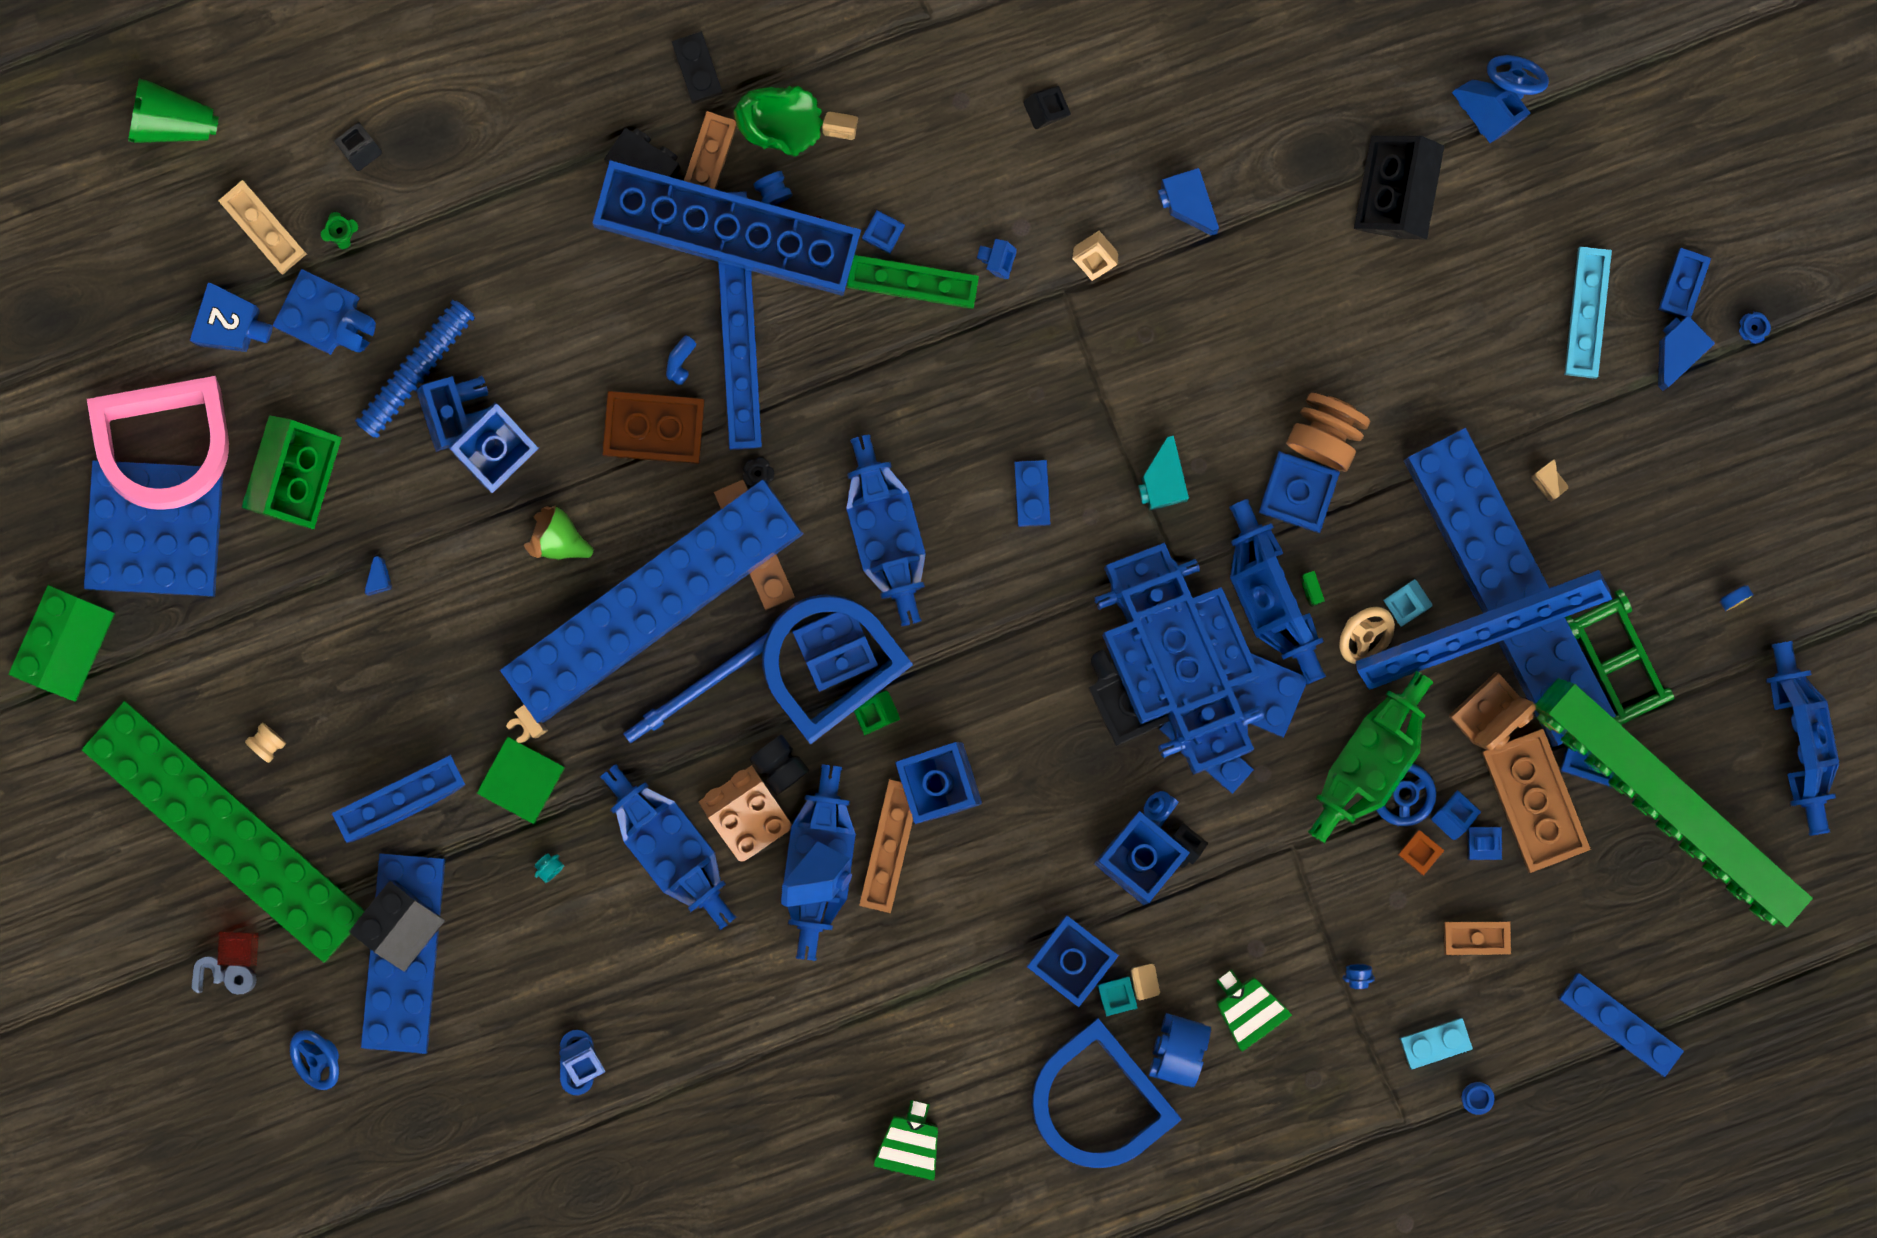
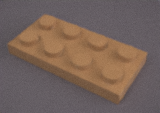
M1544 729L1511 740L1498 750L1493 749L1481 752L1528 873L1591 850Z

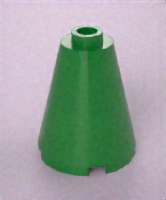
M139 78L128 141L134 143L208 141L209 134L216 135L219 116L213 115L214 109L151 81Z

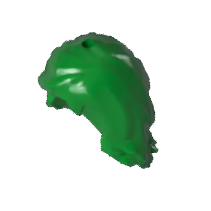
M788 86L787 88L766 87L749 91L741 97L734 110L737 128L750 143L763 149L781 150L786 155L794 157L798 156L800 152L805 151L809 145L813 146L821 136L820 127L823 125V120L819 118L822 110L817 108V99L813 97L812 92L805 91L800 86Z

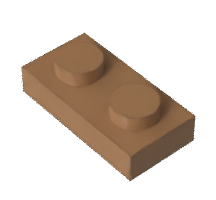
M1444 922V955L1511 954L1510 922Z

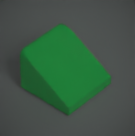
M888 691L874 695L854 710L864 735L900 720V716Z

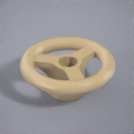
M1369 607L1352 616L1347 621L1340 636L1339 648L1343 658L1350 663L1356 664V661L1384 651L1394 635L1395 623L1391 613L1382 607ZM1377 616L1381 617L1383 620H1381L1380 622H1371L1367 618ZM1384 631L1379 643L1372 650L1368 651L1370 643L1374 641L1378 634ZM1350 638L1357 643L1358 650L1356 654H1353L1349 649Z

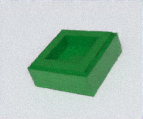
M1315 571L1303 574L1300 581L1309 606L1313 607L1325 602Z

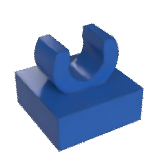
M995 239L993 249L980 246L977 259L982 260V263L988 264L987 270L996 277L1009 279L1017 249L1007 241Z
M1469 827L1468 860H1502V827Z

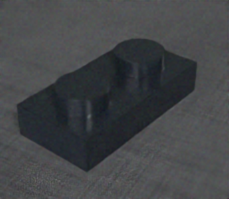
M702 31L672 41L692 103L694 104L723 94Z

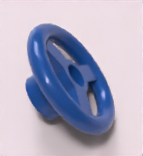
M1502 55L1491 59L1487 64V74L1490 79L1501 88L1516 93L1520 99L1524 95L1539 94L1548 87L1549 78L1546 72L1540 66L1525 58ZM1501 65H1510L1511 67L1506 72H1497L1496 70ZM1522 68L1532 72L1538 79L1529 76Z
M1414 763L1408 772L1417 775L1420 779L1414 783L1411 781H1401L1392 794L1394 801L1399 805V816L1392 814L1385 806L1376 810L1385 821L1396 826H1412L1420 823L1431 813L1435 805L1436 788L1434 781L1425 769ZM1402 788H1407L1410 791V797L1407 800H1403L1399 796ZM1426 788L1427 795L1424 806L1419 812L1410 816L1409 806L1414 805L1418 801L1419 791Z
M302 1030L297 1032L290 1042V1057L295 1070L308 1085L315 1089L328 1090L332 1088L339 1078V1054L336 1046L330 1040L324 1039L313 1031ZM303 1040H309L315 1045L305 1043ZM300 1052L306 1058V1062L310 1067V1072L304 1066L300 1056ZM329 1067L328 1079L321 1080L323 1069Z

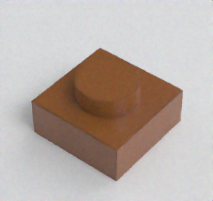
M1417 830L1397 855L1421 875H1425L1444 850L1423 832Z

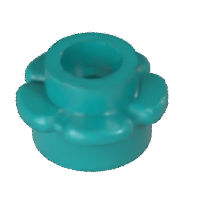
M549 853L544 855L534 866L537 869L534 876L536 878L540 877L545 883L552 880L564 867L563 863L559 860L560 856L558 854L551 856Z

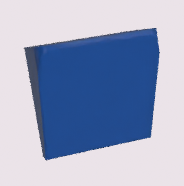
M379 556L373 558L365 587V594L368 596L388 591L392 588L385 560Z
M1457 790L1431 820L1451 839L1456 840L1466 832L1481 811Z
M588 1037L559 1051L562 1063L576 1087L606 1072Z

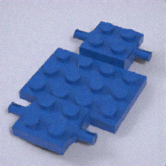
M1165 543L1106 565L1104 569L1111 583V592L1096 596L1095 603H1099L1097 605L1099 610L1117 603L1127 620V624L1104 632L1102 636L1140 724L1168 714L1175 732V739L1158 745L1159 752L1163 751L1161 756L1166 758L1181 751L1194 775L1254 750L1248 736V724L1264 719L1263 712L1259 713L1262 710L1260 706L1242 713L1232 688L1259 678L1260 673L1222 587L1192 598L1184 577L1200 572L1199 565H1196L1198 562L1196 559L1178 565L1171 558Z

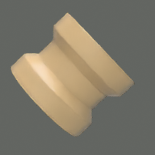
M263 722L258 726V732L255 736L248 737L245 741L250 749L268 763L274 758L273 753L286 745V742Z

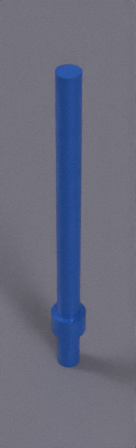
M768 633L656 711L651 709L644 714L643 720L623 733L630 744L649 730L655 731L664 725L663 721L762 653Z

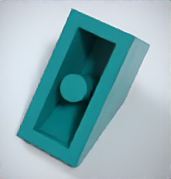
M1174 436L1167 437L1143 476V484L1138 485L1142 504L1148 503L1149 510L1187 502L1189 499Z

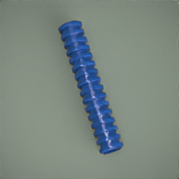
M457 300L450 302L452 305L450 309L445 308L444 312L446 314L443 317L439 316L437 318L439 320L437 325L432 324L433 330L425 333L427 337L424 340H419L420 346L412 349L414 353L411 356H406L407 362L399 365L401 369L393 372L395 376L393 379L389 378L387 380L389 384L386 387L382 386L380 388L382 390L381 394H376L374 396L376 400L373 403H368L369 408L367 411L363 409L361 412L363 416L355 419L356 424L373 438L380 436L378 432L381 429H386L385 424L387 421L391 422L393 420L391 418L393 414L397 415L399 413L397 410L399 406L404 407L405 403L403 401L406 398L410 399L412 397L410 393L412 390L416 391L418 389L416 385L419 382L421 384L424 382V375L429 376L431 373L429 369L437 366L435 363L437 359L442 360V353L450 350L448 348L450 343L454 345L456 342L455 337H460L462 335L461 330L468 328V321L475 319L474 314Z

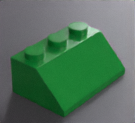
M269 415L241 508L315 529L342 437L291 419Z
M48 585L8 675L76 702L115 613Z

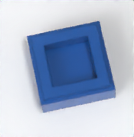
M876 210L862 240L891 254L905 228V224Z

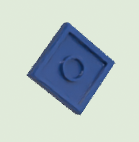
M1279 451L1258 513L1320 533L1340 471Z

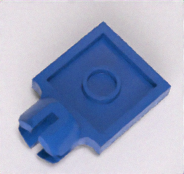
M301 269L273 327L331 355L337 346H344L354 352L364 351L370 342L362 339L363 337L358 335L357 332L360 330L373 337L376 322L370 316L356 309L360 299L357 295Z

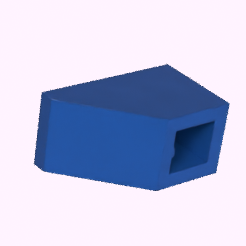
M1472 79L1452 92L1461 108L1467 112L1476 124L1479 132L1485 136L1489 143L1507 134L1531 114L1516 93L1505 90L1497 84Z

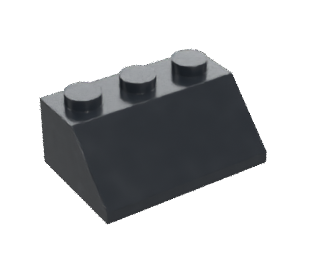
M1371 135L1354 229L1399 239L1427 240L1445 146L1423 136Z

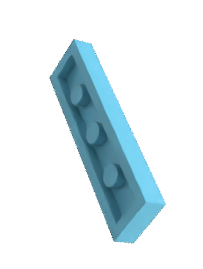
M1589 247L1578 248L1564 375L1598 378L1612 250Z

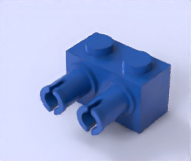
M453 376L421 385L416 390L436 452L447 449L487 410L484 409L465 415L461 404L465 401L488 396L487 386L473 389L485 384L482 376L455 384Z

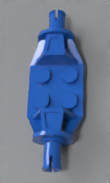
M871 435L862 436L864 450L861 447L859 437H856L850 441L854 449L858 468L847 474L848 479H851L847 513L863 571L882 592L880 594L881 599L890 597L895 599L901 626L910 625L908 611H910L913 624L922 621L914 593H916V590L925 587L921 579L926 553L908 490L890 470L892 468L891 462H877L871 442ZM860 478H861V482H862L863 497H862V493H861ZM909 564H910V568H911V576H912V583H913V584H911ZM882 571H884L885 574H886V576H887V579H888V581H889V583H890V586H891V588H892L891 590H890V588H889V585H888V583H887V581H886V579H885V576H884V574H883Z
M1249 499L1230 506L1229 508L1241 531L1239 537L1231 541L1232 545L1235 546L1230 579L1255 636L1281 652L1283 660L1291 656L1293 659L1296 658L1307 685L1326 677L1314 652L1317 649L1316 646L1323 643L1324 640L1323 638H1318L1310 613L1302 616L1297 601L1287 583L1284 571L1276 558L1284 553L1271 531L1274 528L1273 524L1266 526L1258 524L1249 504ZM1253 541L1256 560L1249 563V542ZM1287 629L1299 644L1294 646L1280 631Z
M1793 641L1772 644L1778 673L1775 674V677L1767 678L1766 684L1771 683L1775 710L1793 707L1794 713L1792 714L1791 721L1795 732H1798L1800 741L1798 757L1800 762L1804 764L1805 770L1788 774L1794 799L1790 801V805H1801V808H1805L1809 836L1830 832L1824 804L1827 803V800L1836 798V794H1829L1839 767V759L1827 700L1805 677L1812 675L1811 670L1801 672V669H1797L1792 645Z
M617 764L611 767L609 770L617 781L615 782L607 771L600 778L604 780L618 798L617 804L611 809V812L617 815L623 842L663 893L690 906L688 907L690 912L698 907L700 909L703 907L718 925L719 929L722 930L728 924L721 917L720 913L724 915L729 923L737 917L719 896L721 893L719 890L726 883L724 880L721 881L714 850L675 801L648 789L649 785L647 782L639 787H633ZM640 794H642L649 802H651L656 807V809H654L648 802H646L640 796ZM702 868L705 869L709 879L711 880L714 886L713 888L710 885L708 879L706 878L704 872L702 871Z
M821 764L819 792L815 793V796L805 795L804 800H807L791 826L784 882L817 841L851 858L849 872L851 873L856 834L847 809L850 801L841 800V796H838L842 767L833 766L832 778L829 779L830 765ZM836 804L838 805V827H836ZM849 885L844 891L839 890L832 900L827 901L828 905L822 923L821 919L826 901L801 905V921L800 905L788 907L791 919H788V924L796 925L797 929H800L795 958L805 959L806 946H808L807 960H817L819 932H823V929L833 930L831 923L847 900Z

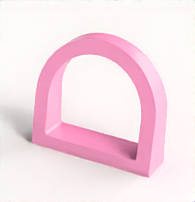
M216 376L87 399L98 462L108 482L126 500L149 509H174L190 504L205 495L220 478L228 458L229 438L221 388ZM205 403L210 428V446L203 465L195 475L180 485L164 489H154L131 481L120 471L114 456L110 429L111 420Z

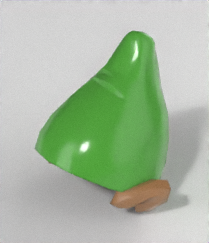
M546 506L541 509V512L535 514L534 518L537 523L530 542L524 544L525 549L531 556L536 558L542 556L558 560L590 558L592 556L593 547L580 536L573 522L563 510L556 506Z

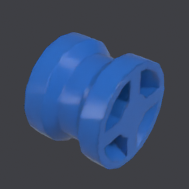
M782 171L769 174L753 184L755 190L760 192L763 197L762 203L775 206L793 196L790 188L785 187L783 182L785 177Z

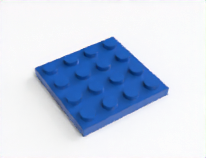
M92 461L84 589L215 597L223 472L215 485L196 501L174 509L157 510L138 506L122 497L108 482L99 462ZM116 462L120 471L131 481L154 489H164L180 485L195 475L201 468V466Z

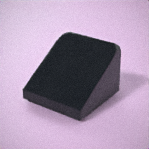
M1059 85L1035 92L1023 102L1035 129L1043 128L1071 115Z
M360 122L334 140L356 171H361L382 154L381 149Z

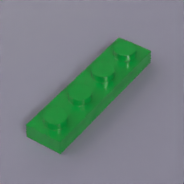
M854 255L847 288L974 309L979 276Z

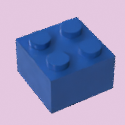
M1065 915L1026 967L1076 1006L1080 1007L1119 955L1069 916Z

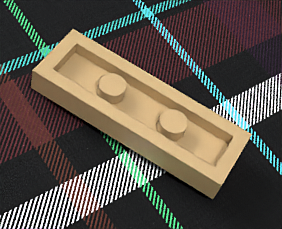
M243 180L218 200L282 275L306 255V252Z

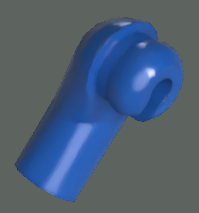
M683 336L668 357L666 376L669 381L673 380L677 385H682L688 378L689 372L683 369L682 365L696 347L695 341L689 336Z

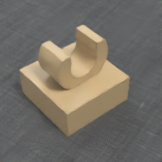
M525 705L515 711L518 718L510 720L506 725L508 729H512L518 724L523 727L524 732L522 736L516 739L518 743L527 741L530 735L533 738H539L548 731L543 723L536 722Z

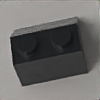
M389 880L349 933L374 953L405 972L446 920L397 881Z

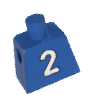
M208 283L190 341L200 347L247 352L251 339L268 343L273 326L257 321L260 309L256 305L212 283Z

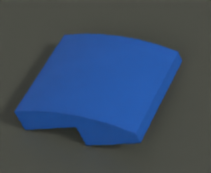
M834 612L792 631L819 692L878 666L859 622L848 615Z

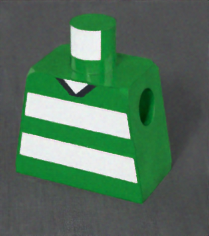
M1231 969L1216 980L1227 995L1218 1001L1216 1005L1237 1048L1241 1052L1292 1016L1254 977L1242 984Z
M911 1100L907 1118L893 1116L875 1158L874 1167L934 1181L938 1126L926 1123L930 1104Z

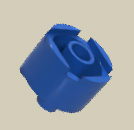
M1166 1013L1161 1027V1032H1164V1035L1157 1036L1152 1054L1158 1056V1058H1153L1149 1076L1194 1088L1204 1063L1202 1059L1204 1051H1207L1211 1027Z

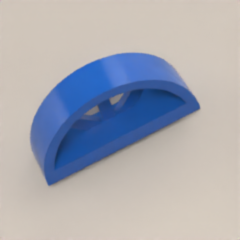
M450 755L333 812L332 815L346 843H350L383 830L432 806L461 789L465 783Z

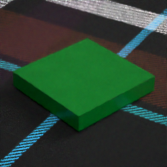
M507 737L477 794L535 824L565 767Z

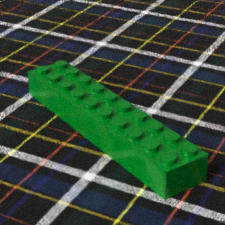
M1557 678L1535 703L1537 706L1536 711L1539 713L1536 719L1550 731L1554 730L1558 734L1561 733L1563 737L1560 740L1573 752L1577 751L1583 756L1586 755L1587 758L1584 762L1598 774L1601 772L1604 776H1609L1608 784L1621 795L1625 794L1631 799L1634 798L1631 804L1645 816H1650L1654 820L1657 819L1658 821L1655 823V826L1668 837L1672 836L1677 841H1681L1678 846L1691 858L1695 857L1700 862H1705L1702 868L1716 880L1719 878L1725 884L1728 883L1725 889L1738 900L1742 899L1748 905H1751L1749 910L1761 921H1766L1772 926L1778 923L1788 928L1813 899L1576 684Z

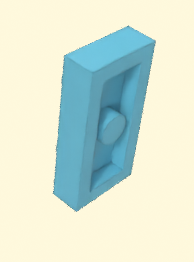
M1463 1018L1400 1038L1411 1070L1473 1049Z

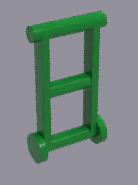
M1619 589L1614 592L1615 599L1575 619H1572L1570 615L1566 616L1565 619L1575 638H1579L1616 713L1613 719L1620 725H1623L1675 698L1669 687L1663 689L1627 614L1632 612L1630 602L1625 593ZM1617 613L1633 648L1600 663L1584 628ZM1639 659L1656 694L1623 709L1607 675Z

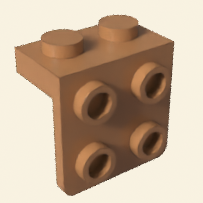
M1495 672L1460 704L1449 717L1473 744L1491 751L1503 747L1510 739L1509 734L1517 727L1521 728L1528 724L1534 717L1533 712L1537 706L1533 701L1520 697L1505 679Z
M752 765L745 770L738 771L731 780L719 788L710 790L703 799L698 801L710 822L737 860L741 862L746 861L791 830L792 824Z

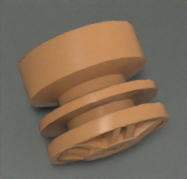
M1309 393L1306 403L1314 409L1303 407L1300 413L1311 424L1310 426L1299 423L1294 424L1286 444L1294 451L1315 462L1346 472L1353 461L1356 451L1345 441L1346 439L1361 441L1364 435L1356 428L1365 430L1371 421L1352 405L1342 400L1317 393Z

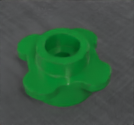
M333 212L328 217L329 220L326 223L325 229L321 231V238L325 242L332 241L336 243L340 249H347L351 245L350 239L352 234L358 231V224L353 219L347 220L340 213ZM342 228V233L338 234L337 229Z

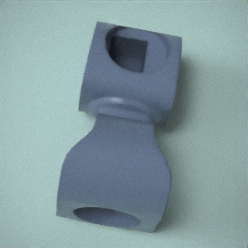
M214 956L201 958L194 965L192 989L197 993L203 992L205 968L212 970L213 983L219 984L224 982L226 988L231 993L237 995L245 994L256 985V974L248 966L231 965L223 970L222 962Z

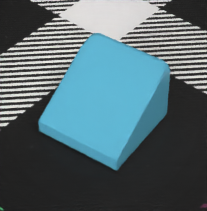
M1415 579L1383 600L1401 627L1432 607L1431 601Z

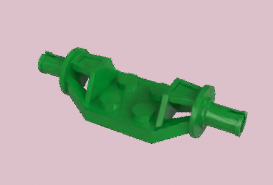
M1419 671L1414 673L1415 675L1402 694L1387 691L1385 694L1387 698L1364 718L1329 770L1322 794L1316 796V800L1322 804L1324 809L1311 829L1307 831L1314 838L1319 839L1320 842L1326 843L1327 838L1340 820L1344 821L1345 819L1353 824L1357 818L1384 807L1420 754L1422 720H1424L1426 715L1419 710L1417 705L1434 682L1427 676H1422V673ZM1409 713L1411 718L1406 734H1404L1400 728ZM1355 794L1363 797L1347 811L1343 809Z

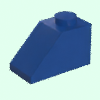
M1197 168L1162 179V189L1157 190L1162 208L1168 207L1171 216L1210 236L1217 234L1219 226L1200 169Z
M1689 315L1682 321L1676 317L1662 330L1666 334L1659 341L1658 387L1662 391L1672 385L1715 344Z
M817 841L782 884L781 904L785 907L832 900L839 890L844 891L851 881L852 874L849 873L851 858Z

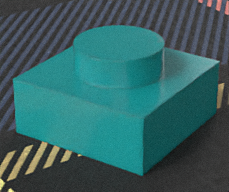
M1129 976L1098 984L1106 1017L1138 1008Z

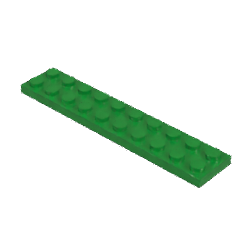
M124 701L82 748L86 755L323 963H326L351 934L349 931L365 912L361 906L128 702Z

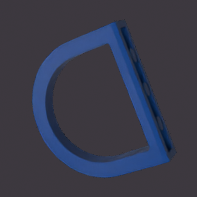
M836 595L812 596L788 607L770 627L762 652L763 673L771 693L810 744L913 666L912 662L881 622L869 610L851 599ZM820 612H837L848 615L860 622L868 630L887 655L888 661L815 718L809 719L790 695L782 681L779 670V654L782 643L791 628L809 615Z
M1099 1018L1094 1019L1049 1057L1039 1071L1033 1087L1032 1111L1040 1135L1047 1145L1059 1156L1085 1167L1106 1168L1123 1164L1138 1156L1182 1120ZM1095 1040H1097L1158 1114L1154 1121L1126 1144L1112 1151L1101 1153L1086 1152L1066 1142L1055 1129L1048 1108L1049 1091L1057 1073Z

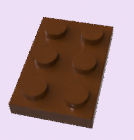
M608 391L602 455L605 457L700 464L705 399Z

